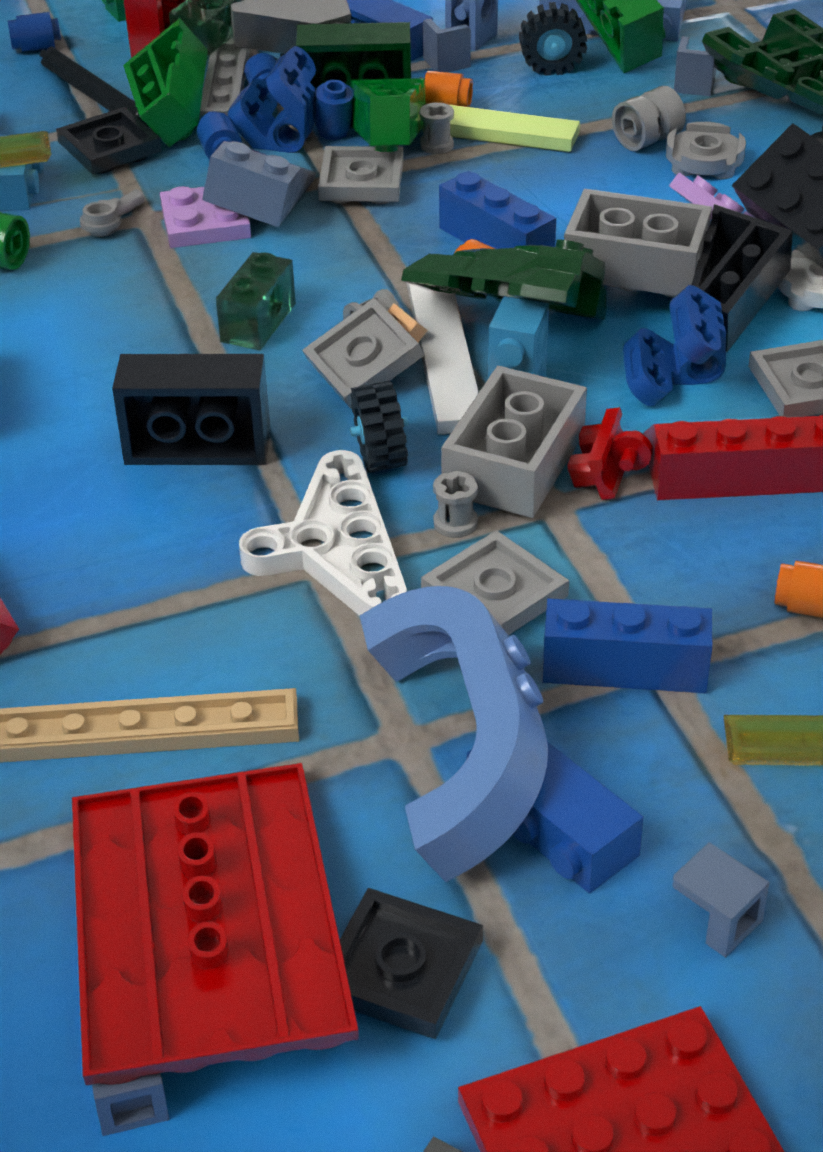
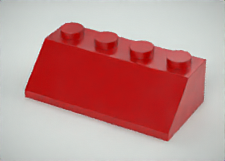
M823 415L805 417L776 416L765 419L745 420L724 419L722 421L704 422L677 421L674 423L653 424L643 432V435L653 445V455L649 462V469L657 501L823 492Z

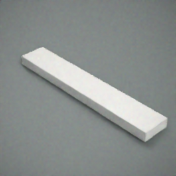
M407 283L413 317L428 330L419 341V345L425 355L422 357L437 433L438 435L451 434L478 395V388L456 297L454 294L426 290Z

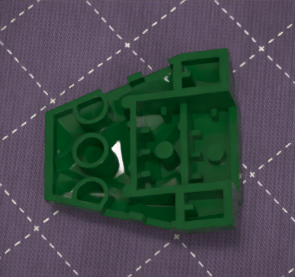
M796 9L773 14L762 41L751 43L730 27L713 30L704 34L702 43L705 50L715 58L714 68L723 73L727 81L736 85L753 88L775 99H780L787 95L792 102L823 116V28Z
M556 240L555 247L529 245L501 249H469L456 251L453 255L429 253L404 268L401 278L403 282L426 290L477 299H486L487 296H490L500 302L503 296L545 302L549 303V311L605 320L607 310L606 289L602 288L605 262L593 256V249L583 247L584 244L568 240Z

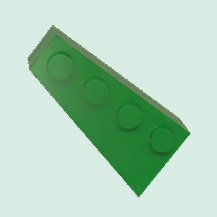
M576 0L623 73L662 56L663 39L666 38L663 27L664 7L657 0Z

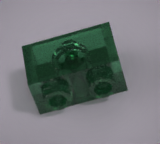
M186 0L169 12L170 26L180 18L208 49L207 55H210L233 38L231 4L244 0Z
M252 252L216 297L220 342L259 351L263 348L296 304L293 260L276 257L266 252Z

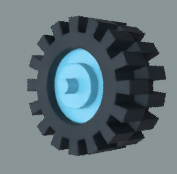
M549 2L548 10H544L543 4L537 6L538 14L535 15L531 10L527 14L528 22L523 20L520 25L522 32H519V40L522 54L527 65H532L533 71L539 74L540 70L543 69L544 76L551 75V70H556L557 75H563L561 68L567 67L569 72L575 69L573 61L580 64L583 60L581 53H586V42L588 41L583 22L573 8L569 12L568 5L561 3L560 9H557L556 2Z
M389 380L351 388V406L355 427H350L351 437L357 436V441L360 444V453L363 456L367 472L371 473L406 466L408 463V450L405 444L407 440L403 427L408 426L407 417H401V408L399 402H397V394L393 388V383Z

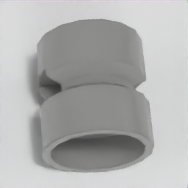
M659 86L643 93L641 96H635L620 102L615 106L612 113L614 133L618 141L630 151H638L657 141L666 139L668 134L675 128H677L676 134L682 131L686 119L684 104L680 96L674 89L668 86Z

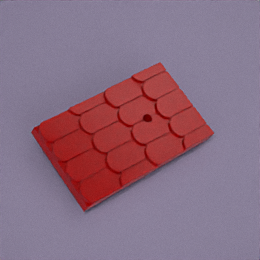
M302 763L72 797L82 1067L85 1085L98 1083L108 1085L122 1084L146 1075L164 1072L187 1073L200 1070L211 1064L235 1060L258 1061L269 1058L277 1053L300 1049L323 1050L336 1047L348 1041L359 1040L355 1011Z

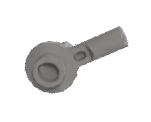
M135 189L120 199L99 200L98 202L85 205L82 209L83 215L80 217L81 228L97 237L112 234L114 229H117L121 224L120 216L144 203L143 193Z

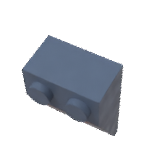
M224 141L210 156L202 200L279 227L314 181L316 172L289 163L283 157L266 155L252 150L243 143Z

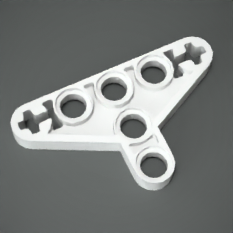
M336 450L327 453L321 458L293 522L254 528L244 533L239 540L241 565L249 574L269 576L305 570L359 616L382 603L381 599L376 597V592L384 590L386 600L407 592L363 462L359 455L351 451ZM344 473L348 480L340 482L339 474ZM347 500L362 502V504L347 507L340 505L341 502ZM357 531L373 533L372 536L367 538H354L350 536V534ZM313 539L324 542L316 547H306L300 544L303 541ZM258 548H271L275 550L267 555H253L250 553ZM370 563L385 566L382 570L369 572L360 568Z

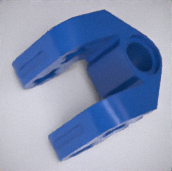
M292 47L277 60L268 74L266 82L261 79L253 80L239 93L229 108L228 116L234 123L238 133L253 148L293 153L302 148L313 130L315 124V88L310 81L315 75L316 68L307 52L300 47ZM277 103H279L284 109L275 119L272 113ZM289 125L295 127L298 131L291 129Z
M688 285L670 301L672 327L676 343L672 344L653 331L641 328L623 344L628 387L632 394L647 406H655L672 391L673 385H695L713 382L720 378L725 371L726 331L721 302L694 285Z

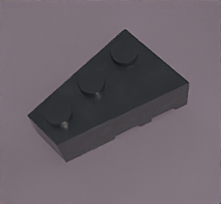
M714 204L710 227L706 231L702 256L698 260L692 285L721 302L726 331V352H728L790 272L793 230Z

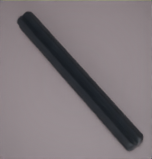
M49 47L46 51L44 49L41 50L39 55L42 57L41 64L107 110L113 111L125 107L149 127L140 118L134 100L56 48Z

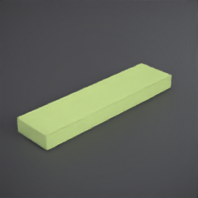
M450 105L454 109V119L450 121V135L455 138L571 152L580 132V121Z

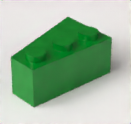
M180 18L123 65L140 118L169 148L177 141H182L189 137L194 127L199 123L208 52L204 44Z
M425 78L351 80V88L354 93L352 128L370 146H375V151L395 152L398 151V145H410L423 128V121L420 119L419 112L420 108L425 105Z

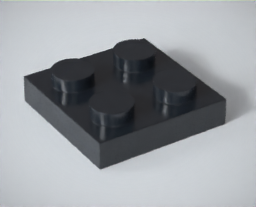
M125 107L56 129L58 143L92 174L107 173L113 170L114 167L131 161H142L149 155L162 151L160 137Z
M368 888L340 938L354 1011L436 1039L483 942V925Z

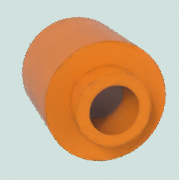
M429 70L426 72L425 105L429 103H445L464 107L471 106L473 95L472 79L464 78V74Z
M798 560L795 561L794 565L782 563L777 580L775 605L786 606L787 612L823 618V564Z

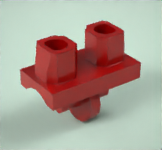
M620 407L606 409L601 424L582 426L579 433V446L582 454L571 455L567 464L574 487L596 486L601 500L614 499L624 471H637L645 468L653 455V445L641 432H623L620 426V420L623 415Z

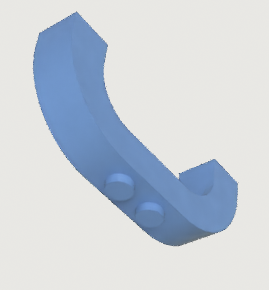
M431 586L410 590L389 598L361 614L360 620L368 651L395 682L434 661L445 658H458L476 719L477 732L475 743L465 763L448 781L405 805L415 851L445 882H448L493 854L510 838L526 818L540 792L545 777L548 745L545 730L537 706L543 703V697L532 677L524 670L531 663L519 639L514 634L509 637L485 605L474 595L459 588Z

